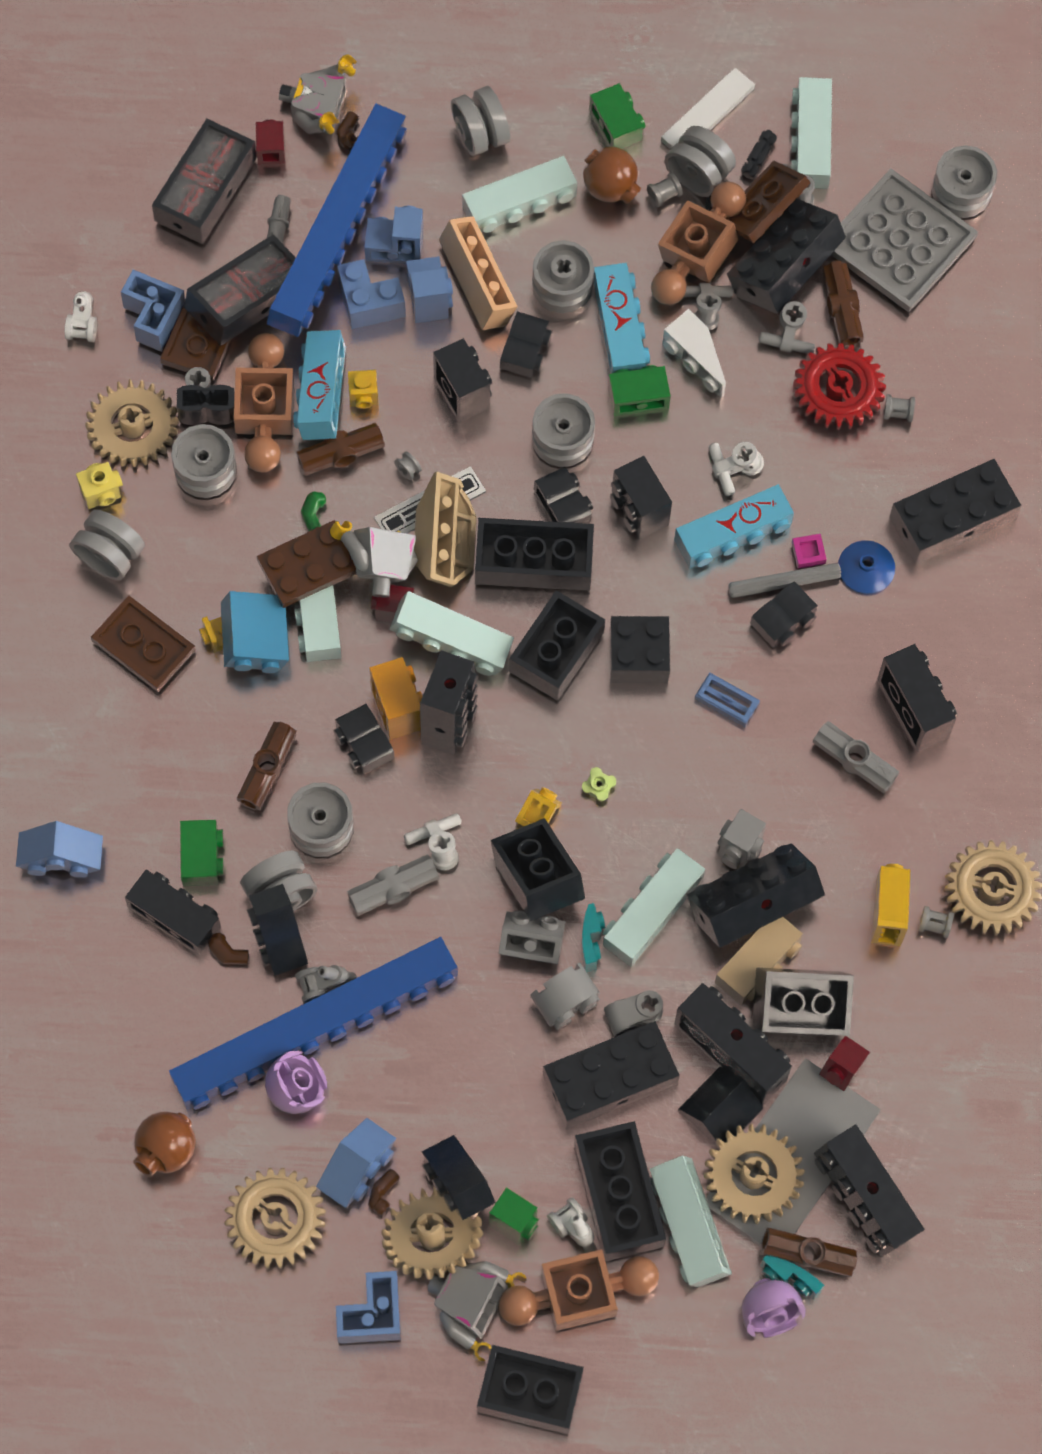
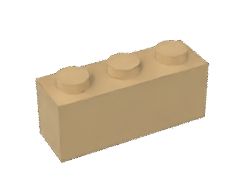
M784 917L759 928L717 973L715 984L741 1006L747 1000L753 1002L756 967L782 969L783 967L780 964L785 958L792 959L802 948L800 942L803 933Z

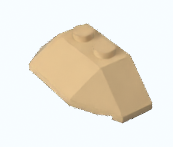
M435 472L416 508V541L414 545V551L418 558L416 566L427 580L452 587L474 570L477 516L468 496L462 489L464 486L461 479Z

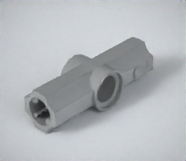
M829 721L824 723L813 739V743L838 760L846 772L859 775L882 793H885L899 775L900 771L874 754L866 742L853 739ZM858 753L862 756L863 760L854 761L849 757V754Z
M427 854L401 867L394 865L380 871L374 879L348 890L347 895L354 911L359 916L385 903L391 905L406 899L411 894V891L438 880L439 875L432 859Z

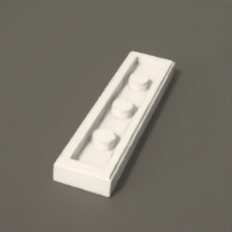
M734 68L661 136V142L671 149L675 144L679 143V138L690 126H701L711 130L755 89V83Z

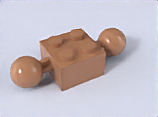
M722 182L714 188L710 199L711 211L687 200L659 241L658 247L662 260L673 265V267L658 272L651 282V292L658 302L665 305H673L681 301L687 290L685 277L688 273L710 283L739 240L735 223L725 219L726 217L738 215L746 204V194L737 183Z
M262 333L255 336L249 344L248 355L251 362L257 368H236L235 432L236 434H255V437L245 447L244 458L252 470L261 473L273 470L281 458L279 445L272 439V434L293 435V368H274L280 364L284 357V346L277 336L270 333Z
M602 1249L543 1263L541 1265V1274L545 1290L533 1292L528 1287L521 1285L509 1287L500 1297L499 1312L502 1318L509 1324L521 1326L531 1322L538 1310L550 1308L556 1331L616 1317L618 1309L613 1292L625 1290L634 1296L648 1295L658 1284L659 1271L655 1263L649 1258L635 1256L628 1259L622 1265L619 1272L608 1274Z

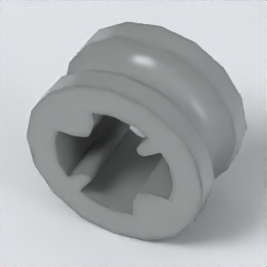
M407 451L402 453V459L397 458L394 460L398 471L408 480L414 478V473L422 471L419 462Z

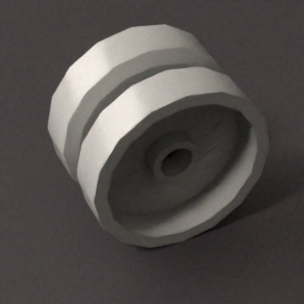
M487 85L475 90L472 99L464 94L451 100V111L456 129L471 156L474 157L488 150V142L495 148L510 142V130L506 115L496 93L490 86Z
M690 126L679 138V143L675 144L665 155L664 163L668 172L673 173L677 177L682 187L693 194L709 197L714 188L721 183V179L727 177L733 170L736 159L732 150L718 135L701 126Z
M966 145L953 147L943 154L937 164L932 185L934 200L960 218L972 217L981 213L990 203L996 184L997 169L995 162L988 153L977 147Z
M561 240L549 243L537 253L532 268V289L534 297L539 304L552 312L568 313L583 307L590 299L594 281V264L591 255L584 247L576 242Z
M567 393L555 394L544 399L536 408L532 419L533 448L541 459L554 466H573L583 461L591 452L595 431L594 413L588 403L578 396Z
M199 424L188 427L174 441L171 453L177 483L185 492L195 497L210 498L220 495L231 486L236 477L237 464L232 441L223 430L213 425Z
M93 510L83 523L85 530H79L69 543L70 549L84 564L94 571L113 580H122L131 567L129 560H135L145 547L144 541L134 529L119 518L102 510Z
M326 782L311 783L300 788L292 796L287 808L289 833L294 844L303 853L314 857H328L340 852L349 843L353 834L352 805L348 796L339 787Z
M293 850L276 854L260 862L250 869L240 881V885L247 898H249V895L283 884L293 911L305 905L317 892V886L311 875L302 873L305 869L304 863L298 852Z

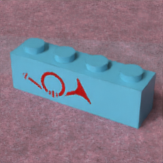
M627 263L594 267L593 283L610 373L620 369H628L629 371L642 369L646 364H650V354L648 347L643 348L642 339H645V328L643 322H638L637 314L641 313L639 298H634L632 289H636L634 273H629Z
M340 330L307 332L306 343H302L301 354L304 363L303 366L299 367L301 389L296 391V401L299 407L298 412H294L293 420L294 427L299 429L303 440L336 439L346 351Z
M778 484L676 528L674 541L689 568L696 565L702 567L709 564L713 558L719 555L728 556L733 554L740 546L747 543L750 545L756 544L770 533L775 532L778 534L784 532L792 524L794 512Z

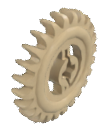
M129 379L128 386L124 389L120 381H118L116 392L107 386L108 397L98 393L97 397L100 404H96L93 401L90 403L95 413L89 411L86 413L88 420L91 422H86L85 427L87 430L92 431L87 433V438L90 441H94L92 442L94 450L101 449L99 451L100 457L104 458L110 455V463L120 459V466L122 467L128 461L131 462L132 467H136L138 461H141L143 465H147L149 457L154 461L158 460L157 452L166 454L167 448L164 445H173L174 440L170 436L178 434V429L174 427L179 424L178 417H174L177 414V408L175 406L170 408L172 405L171 397L163 400L165 397L163 389L155 394L154 383L145 390L143 380H140L138 387L134 388L132 380ZM141 409L145 410L148 413L143 415ZM118 414L119 422L112 424L114 417ZM153 425L151 432L139 441L128 442L117 437L123 434L126 438L137 439L144 434L147 426Z
M989 840L987 847L982 842H977L976 850L971 846L965 848L967 856L962 853L956 855V859L960 863H950L949 868L954 872L947 873L945 879L952 881V883L947 884L944 890L954 893L947 898V903L957 902L952 912L954 914L960 911L964 912L960 919L961 923L971 918V930L980 923L982 924V934L987 932L989 926H992L995 936L999 934L1001 926L1009 934L1012 930V923L1017 929H1021V918L1027 922L1031 921L1032 916L1028 910L1032 912L1038 911V906L1034 901L1039 902L1042 899V895L1036 892V890L1042 889V883L1034 880L1040 877V872L1031 871L1035 862H1025L1024 859L1027 853L1023 852L1017 855V847L1015 845L1007 850L1004 841L1000 843L999 847L995 846L993 840ZM987 867H998L1005 870L1013 878L1015 885L1009 884L1007 878L999 872H990L984 877L975 876V874ZM990 885L995 886L996 893L991 892ZM973 888L979 889V890H978L979 898H980L984 903H982V902L976 897ZM1004 896L1013 897L1012 900L1002 906H989L1000 903Z
M751 1123L748 1133H744L741 1126L738 1125L736 1137L730 1131H726L725 1137L727 1142L719 1138L716 1139L719 1151L712 1148L709 1149V1155L714 1160L705 1161V1166L712 1171L704 1173V1178L713 1182L706 1186V1190L716 1191L711 1200L712 1202L722 1200L721 1212L728 1208L732 1209L731 1219H734L740 1213L742 1214L743 1223L747 1222L749 1216L753 1217L755 1224H759L761 1216H764L768 1222H771L772 1212L782 1217L783 1211L781 1206L792 1209L793 1204L789 1198H800V1194L793 1188L804 1186V1182L796 1179V1177L802 1176L805 1170L795 1168V1166L802 1162V1157H792L797 1149L796 1145L789 1148L785 1147L788 1136L779 1141L776 1139L778 1129H774L770 1135H766V1125L763 1124L759 1133H756L754 1125ZM749 1153L764 1155L774 1165L777 1178L768 1175L769 1165L763 1158L753 1156L746 1159L745 1162L738 1158ZM754 1167L759 1169V1174L755 1178L750 1176V1171ZM733 1170L740 1174V1180L745 1187L753 1190L764 1186L770 1189V1191L757 1196L743 1193L733 1182L731 1171Z
M270 1167L265 1177L260 1171H256L255 1181L245 1177L247 1187L235 1186L239 1196H229L228 1198L235 1206L225 1209V1213L233 1217L227 1219L224 1225L226 1227H234L228 1232L227 1237L229 1239L238 1237L233 1244V1248L237 1250L244 1246L242 1252L243 1259L253 1253L254 1265H257L260 1259L264 1258L267 1269L270 1267L272 1260H276L278 1268L281 1269L284 1258L294 1266L295 1254L299 1255L302 1259H306L303 1248L306 1247L314 1251L315 1245L311 1238L321 1240L322 1235L316 1228H324L326 1226L324 1221L317 1218L326 1214L325 1209L316 1207L323 1202V1198L312 1197L317 1191V1187L305 1188L308 1183L307 1177L296 1181L297 1171H293L289 1177H286L285 1168H281L278 1175H275ZM270 1196H282L290 1200L298 1213L297 1224L294 1225L290 1222L287 1208L279 1202L267 1204L263 1199ZM254 1209L261 1213L263 1227L268 1233L279 1235L285 1232L287 1236L279 1239H269L260 1235L252 1222ZM280 1214L282 1223L274 1221L271 1224L269 1215L276 1217Z
M433 1187L431 1197H428L425 1190L421 1188L419 1200L410 1192L409 1199L411 1204L409 1205L399 1199L398 1203L401 1212L390 1208V1214L394 1220L384 1219L385 1226L389 1230L382 1229L381 1231L384 1238L382 1246L387 1250V1259L393 1260L395 1268L402 1267L403 1274L408 1275L413 1271L414 1278H420L424 1273L429 1280L433 1278L434 1273H437L439 1278H443L447 1270L451 1274L455 1273L456 1265L460 1267L466 1266L464 1258L472 1259L475 1256L472 1249L480 1247L478 1239L482 1237L483 1232L480 1228L482 1220L478 1213L462 1220L456 1210L450 1212L443 1196H439L435 1187ZM442 1218L449 1221L453 1227H445ZM451 1241L447 1247L431 1253L420 1251L411 1243L420 1242L423 1248L435 1251L442 1248L446 1242Z

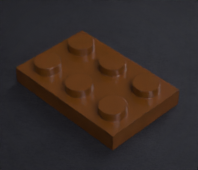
M773 160L744 191L746 194V204L742 211L734 217H726L725 219L735 223L737 235L754 243L784 213L788 206L803 193L811 182L805 175Z
M183 306L160 361L161 364L184 372H188L194 367L204 368L209 372L210 380L214 381L231 340L220 346Z
M335 520L257 555V562L282 608L357 574L350 553L343 542L334 539L330 534V528L335 523Z
M130 595L126 597L91 636L92 642L157 692L162 689L196 651L195 645Z

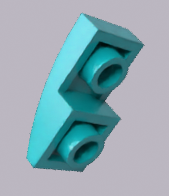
M594 903L588 904L582 930L581 952L586 972L597 969V960L601 959L598 942L592 943V941L600 940L601 929H605L602 911L597 912Z
M766 1255L760 1264L763 1268L761 1272L765 1278L788 1282L792 1279L794 1281L793 1287L804 1297L809 1295L814 1300L825 1286L808 1271L789 1261Z

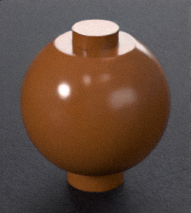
M613 146L603 147L599 151L593 149L584 159L587 163L583 169L584 184L589 193L596 199L610 203L622 200L627 205L640 192L641 187L637 184L638 167L633 157L627 151Z
M166 1111L154 1113L144 1119L137 1128L134 1137V1149L138 1155L133 1160L135 1167L148 1177H152L156 1172L172 1173L183 1168L191 1160L196 1146V1138L191 1127V1120L180 1112L176 1114Z

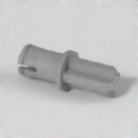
M278 195L275 198L272 215L267 220L269 225L267 238L274 234L283 243L285 230L289 227V221H287L291 203L289 197Z

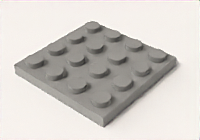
M890 168L841 222L846 238L831 255L838 261L847 263L849 269L903 309L910 312L976 239L978 231Z

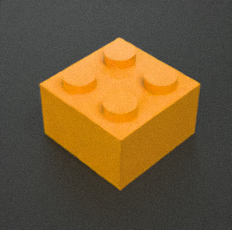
M401 657L369 667L371 691L389 740L420 731V701L423 695L421 691H416L414 683L416 682V677L412 666H406L404 658Z

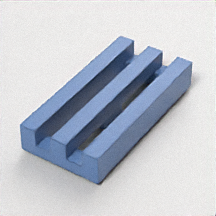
M710 672L695 695V700L743 727H746L755 709L760 704L759 699ZM712 683L720 689L737 697L738 699L749 704L750 707L747 708L746 706L733 700L731 697L720 693L719 691L710 687L709 684ZM704 692L707 693V694H709V695H711L712 697L718 699L719 701H721V702L727 704L728 706H730V707L736 709L737 711L743 713L744 716L741 715L740 713H738V712L732 710L731 708L725 706L724 704H722V703L716 701L715 699H713V698L707 696L706 694H704Z

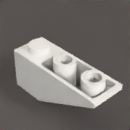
M688 309L664 329L663 345L670 354H676L683 361L684 367L690 373H695L702 379L707 390L712 393L715 392L722 398L725 393L726 381L709 329Z

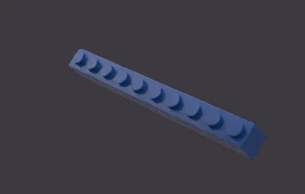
M375 103L270 307L267 325L299 337L303 328H309L314 313L311 311L314 306L317 308L320 306L325 292L322 291L324 285L330 286L335 275L333 268L335 264L340 266L346 250L343 248L345 244L350 245L356 233V229H354L355 224L362 223L367 210L364 207L366 203H372L377 188L374 187L376 183L381 184L386 175V163L391 164L397 152V148H395L396 143L402 144L407 132V128L403 127L405 115Z
M439 937L169 1070L171 1080L186 1110L192 1107L194 1109L202 1108L210 1102V1098L218 1094L222 1096L228 1095L238 1088V1084L246 1080L254 1082L262 1078L272 1063L289 1051L304 1052V1055L311 1054L319 1049V1044L329 1039L331 1042L337 1041L347 1034V1030L355 1026L358 1028L365 1027L374 1021L373 1017L383 1012L385 1015L391 1014L401 1008L402 1003L410 999L417 1001L428 994V990L436 986L439 988L448 986L455 981L454 977L458 976V967L442 937Z

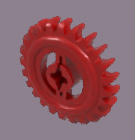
M828 343L827 350L817 347L816 354L812 352L807 353V360H801L799 363L801 369L795 371L797 379L793 381V387L800 388L795 391L794 397H802L798 407L802 408L808 405L805 412L806 417L815 412L814 422L818 423L824 417L826 428L829 427L832 420L835 421L837 430L841 428L842 421H845L848 428L851 429L853 419L861 426L864 421L863 415L871 420L873 417L872 409L878 412L880 409L878 401L883 402L885 399L882 393L886 390V385L882 382L885 375L878 372L881 366L877 363L871 364L874 357L872 355L864 357V349L855 352L854 345L852 344L847 349L844 348L843 343H839L837 348ZM836 367L846 368L858 377L860 391L857 396L854 397L851 392L853 386L852 376L844 370H838ZM825 372L828 376L826 396L821 391L819 380Z

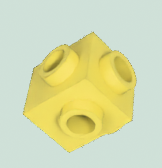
M109 462L103 464L95 463L87 467L86 470L76 473L78 485L88 510L99 505L108 506L114 503L116 499L121 498L119 487L123 486L118 470L112 471Z

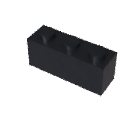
M146 869L125 896L127 906L200 955L208 945L211 936L221 927L217 917L219 914L207 904L200 906L194 902V897L185 889L179 888V890H176L169 885L170 881L163 874L157 871L153 874Z
M280 884L249 895L252 908L247 909V913L252 927H258L253 929V933L258 946L264 947L259 949L264 966L270 965L274 976L309 964L292 904L284 885Z
M455 1135L421 1151L426 1161L422 1168L428 1180L433 1182L439 1196H443L450 1212L456 1210L462 1220H465L496 1203L486 1178Z

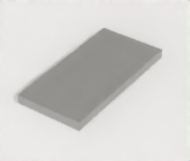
M806 1058L755 1128V1132L759 1133L762 1125L765 1124L766 1135H770L774 1129H778L776 1138L778 1141L788 1136L785 1147L797 1146L792 1157H802V1162L795 1166V1168L804 1169L805 1173L802 1176L796 1177V1179L804 1182V1186L793 1188L800 1194L799 1199L789 1198L793 1208L787 1209L781 1206L783 1216L779 1217L772 1212L771 1222H768L764 1216H761L759 1224H755L753 1217L749 1216L747 1222L743 1223L742 1214L739 1213L734 1219H731L732 1209L728 1208L723 1212L720 1211L723 1203L722 1200L712 1202L711 1199L716 1194V1191H710L706 1197L712 1214L759 1247H761L766 1228L795 1234L832 1182L829 1176L822 1174L816 1166L814 1152L855 1124H857L862 1134L865 1135L881 1109L849 1087L842 1091L819 1075L822 1069ZM749 1153L738 1158L743 1162L753 1156L763 1158L769 1165L768 1175L777 1178L774 1165L764 1155ZM756 1167L750 1171V1176L753 1178L759 1174V1169ZM733 1170L731 1171L733 1182L743 1193L757 1196L770 1191V1189L764 1186L753 1190L745 1187L740 1180V1174Z

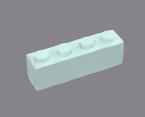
M799 77L798 87L792 89V104H797L796 112H792L791 128H796V136L791 137V152L796 153V160H791L790 168L803 175L810 176L814 180V188L828 189L831 176L832 79Z
M561 156L462 194V208L467 217L474 216L481 233H488L502 224L508 222L515 223L528 214L541 213L549 206L569 202L577 196L578 182L565 156Z
M332 585L300 600L301 608L295 609L297 626L303 625L304 635H298L300 653L306 652L307 662L341 659L335 596Z
M410 591L401 598L389 629L403 640H414L423 644V648L428 651L437 653L442 650L474 661L476 671L487 676H495L503 669L514 637Z
M678 848L672 855L669 853L664 855L657 866L659 871L654 877L651 875L646 877L639 887L641 893L636 899L631 897L621 909L623 915L617 922L612 920L602 933L605 935L603 946L630 967L634 965L688 898L686 894L694 891L704 878L706 869Z
M682 1155L650 1168L652 1188L654 1194L659 1195L662 1207L659 1208L664 1223L669 1225L672 1236L669 1237L670 1244L674 1252L679 1254L682 1263L679 1269L683 1280L689 1283V1286L701 1287L732 1275L692 1158Z

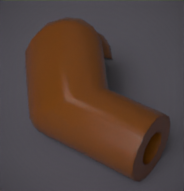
M352 111L347 112L336 129L340 145L348 150H352L358 136H355L353 128L359 121V116Z
M214 933L211 936L208 946L220 963L248 965L249 950L232 949L225 940L226 936L222 933Z
M389 1169L372 1187L368 1206L371 1211H375L379 1216L384 1215L390 1207V1203L384 1199L386 1193L400 1180L398 1173L393 1169Z

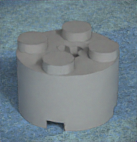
M577 963L575 969L571 966L558 973L543 984L546 989L540 993L536 989L530 995L550 1027L554 1026L556 1030L568 1025L572 1021L571 1018L575 1016L574 1013L580 1011L583 1015L593 1009L600 1000L598 997L600 995L599 990L581 963Z

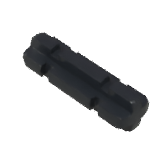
M771 130L762 132L758 139L759 142H756L747 158V162L741 168V173L748 179L756 177L760 170L758 166L763 165L771 151L770 146H773L777 140V135Z

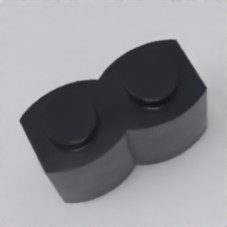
M517 311L501 355L500 369L532 378L535 370L540 371L544 360V355L540 353L543 346H549L553 332L549 330V321Z
M186 385L178 388L177 412L179 421L188 425H198L207 421L220 425L234 422V388L227 385H213L206 389L197 385Z
M563 467L534 481L533 489L551 522L585 524L591 522V512L594 511L590 499L587 496L583 497L578 490L580 484L573 472L569 473L566 467Z
M794 581L754 613L750 624L773 648L779 644L785 646L794 638V631L801 626L806 628L817 618L815 613L817 612L818 605Z
M367 704L335 719L336 729L333 730L334 735L340 745L346 744L350 750L347 756L354 769L360 768L361 772L366 774L395 759L394 750Z

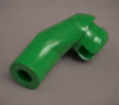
M313 491L309 493L301 508V516L308 532L321 526L317 517V511L326 504V496L322 492Z

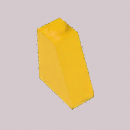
M887 864L879 869L871 943L901 946L908 930L910 869H903L902 865Z

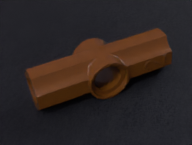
M834 261L823 266V275L828 292V313L830 318L834 319L839 343H843L845 347H849L851 344L856 346L858 343L863 342L864 339L859 318L860 305L858 294L852 288L847 263Z
M375 422L348 433L344 430L337 431L336 439H324L321 443L297 451L296 455L302 472L307 476L332 466L335 468L349 466L359 456L385 447V442L381 430Z
M281 721L273 722L261 749L254 755L253 765L237 796L238 802L252 810H261L274 781L280 776L281 766L297 735V730ZM267 761L275 764L269 770L260 768V765Z
M766 1228L761 1243L762 1255L777 1257L796 1263L801 1267H812L847 1277L852 1276L858 1259L857 1250L823 1242L816 1237L807 1238L773 1228ZM806 1244L814 1249L815 1256L813 1260L807 1259L804 1255Z

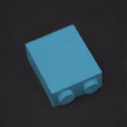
M229 591L220 602L224 667H232L236 671H248L251 669L262 670L264 673L280 671L289 661L286 607L282 608L276 595Z

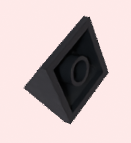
M719 1067L679 1107L678 1111L716 1145V1139L718 1138L727 1142L725 1137L726 1131H730L736 1137L737 1126L740 1125L742 1130H744L764 1107L744 1079Z

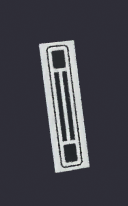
M471 466L452 476L461 479L464 486L462 489L469 500L486 491ZM425 490L375 516L374 518L380 528L394 532L399 530L405 534L414 530L416 508Z

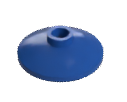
M863 540L850 544L843 550L838 561L841 568L840 579L850 590L859 594L870 595L883 591L890 585L895 574V562L892 554L883 545L874 541ZM863 561H871L873 565L867 567L863 564Z

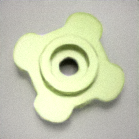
M598 767L592 768L590 770V777L582 783V790L599 801H605L608 798L610 789L616 786V778L602 773V770ZM601 782L602 785L598 787L596 783Z

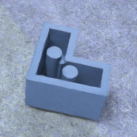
M407 205L395 207L394 220L386 217L368 218L365 238V261L406 264V261L421 259L424 237L423 209Z
M440 257L406 261L407 279L415 323L448 319V308H453V288L451 278H448L447 267H441Z
M364 259L340 264V266L337 265L338 282L351 329L406 317L405 299L398 277L371 283Z
M133 269L120 292L123 308L140 314L133 326L136 341L162 352L184 306V290Z
M59 821L19 832L16 867L28 870L27 873L34 876H43L47 871L65 870L70 872V875L73 877H87L88 873L98 871L101 868L103 836Z
M366 1118L339 1143L316 1187L344 1208L354 1200L359 1202L369 1188L366 1185L368 1178L371 1180L381 1165L385 1167L394 1154L391 1148L397 1138Z
M397 1271L366 1273L367 1304L336 1306L338 1344L401 1340Z

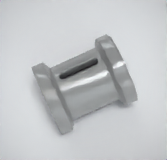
M673 173L667 174L666 179L654 185L652 183L647 185L648 195L656 207L662 206L664 201L675 195L679 197L683 194L680 182Z
M194 367L186 373L185 383L186 385L197 386L200 383L199 386L206 389L211 386L210 374L204 368Z
M887 394L884 419L888 420L890 417L907 419L908 422H912L915 397L903 399L894 398L891 394Z
M924 906L918 931L924 932V930L940 933L943 934V938L948 939L954 913L949 912L945 914L930 910L929 906Z

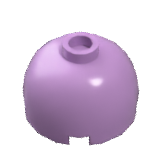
M289 1051L274 1061L265 1077L266 1093L272 1104L279 1110L290 1114L304 1113L317 1106L324 1100L323 1090L327 1088V1080L319 1063L312 1057L307 1059L305 1056H302L301 1054L304 1052Z
M766 1278L757 1281L754 1287L748 1291L742 1302L743 1322L747 1332L756 1337L755 1332H763L764 1337L782 1334L797 1325L795 1319L800 1314L802 1318L806 1315V1309L798 1292L787 1282Z

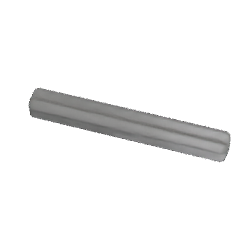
M839 563L730 582L728 590L730 596L735 598L783 589L794 581L800 586L841 577V568Z

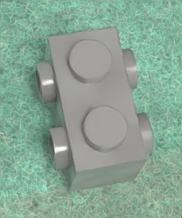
M743 809L739 810L733 821L728 819L719 833L721 837L717 843L720 845L718 856L722 858V862L736 869L758 858L765 841L763 840V835L767 823Z
M507 911L502 927L498 954L558 964L566 921L558 920L552 916H544L530 921L523 911Z

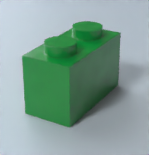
M620 83L591 94L589 110L608 145L623 149L642 141L643 129L646 126L640 113L636 114L633 108L634 104L628 91L624 92Z
M648 365L639 370L629 371L628 369H620L609 374L608 389L613 416L669 409L671 395L665 366Z
M216 820L180 821L181 881L183 887L219 885V876L224 875V858H218V847H224L223 829H218Z
M506 1187L489 1212V1226L520 1246L524 1239L530 1241L538 1229V1207Z

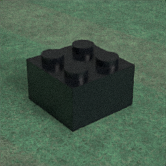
M464 338L433 352L434 379L459 423L490 409V397H492L490 390L492 379L486 369H481L478 364L479 357L473 346L469 347Z
M645 456L615 469L613 482H611L612 493L610 494V499L617 510L621 509L625 516L624 522L629 532H635L640 540L668 526L672 501Z
M611 616L610 683H668L670 675L669 616Z

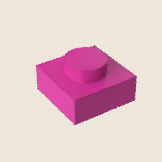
M821 533L792 538V547L798 569L826 564L827 558Z

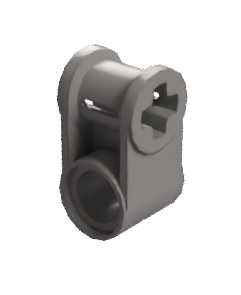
M648 990L607 1005L603 1010L614 1037L651 1022H658L663 1014V1000L660 994ZM650 1003L651 1006H655V1010L650 1012L648 1008H645V1004Z

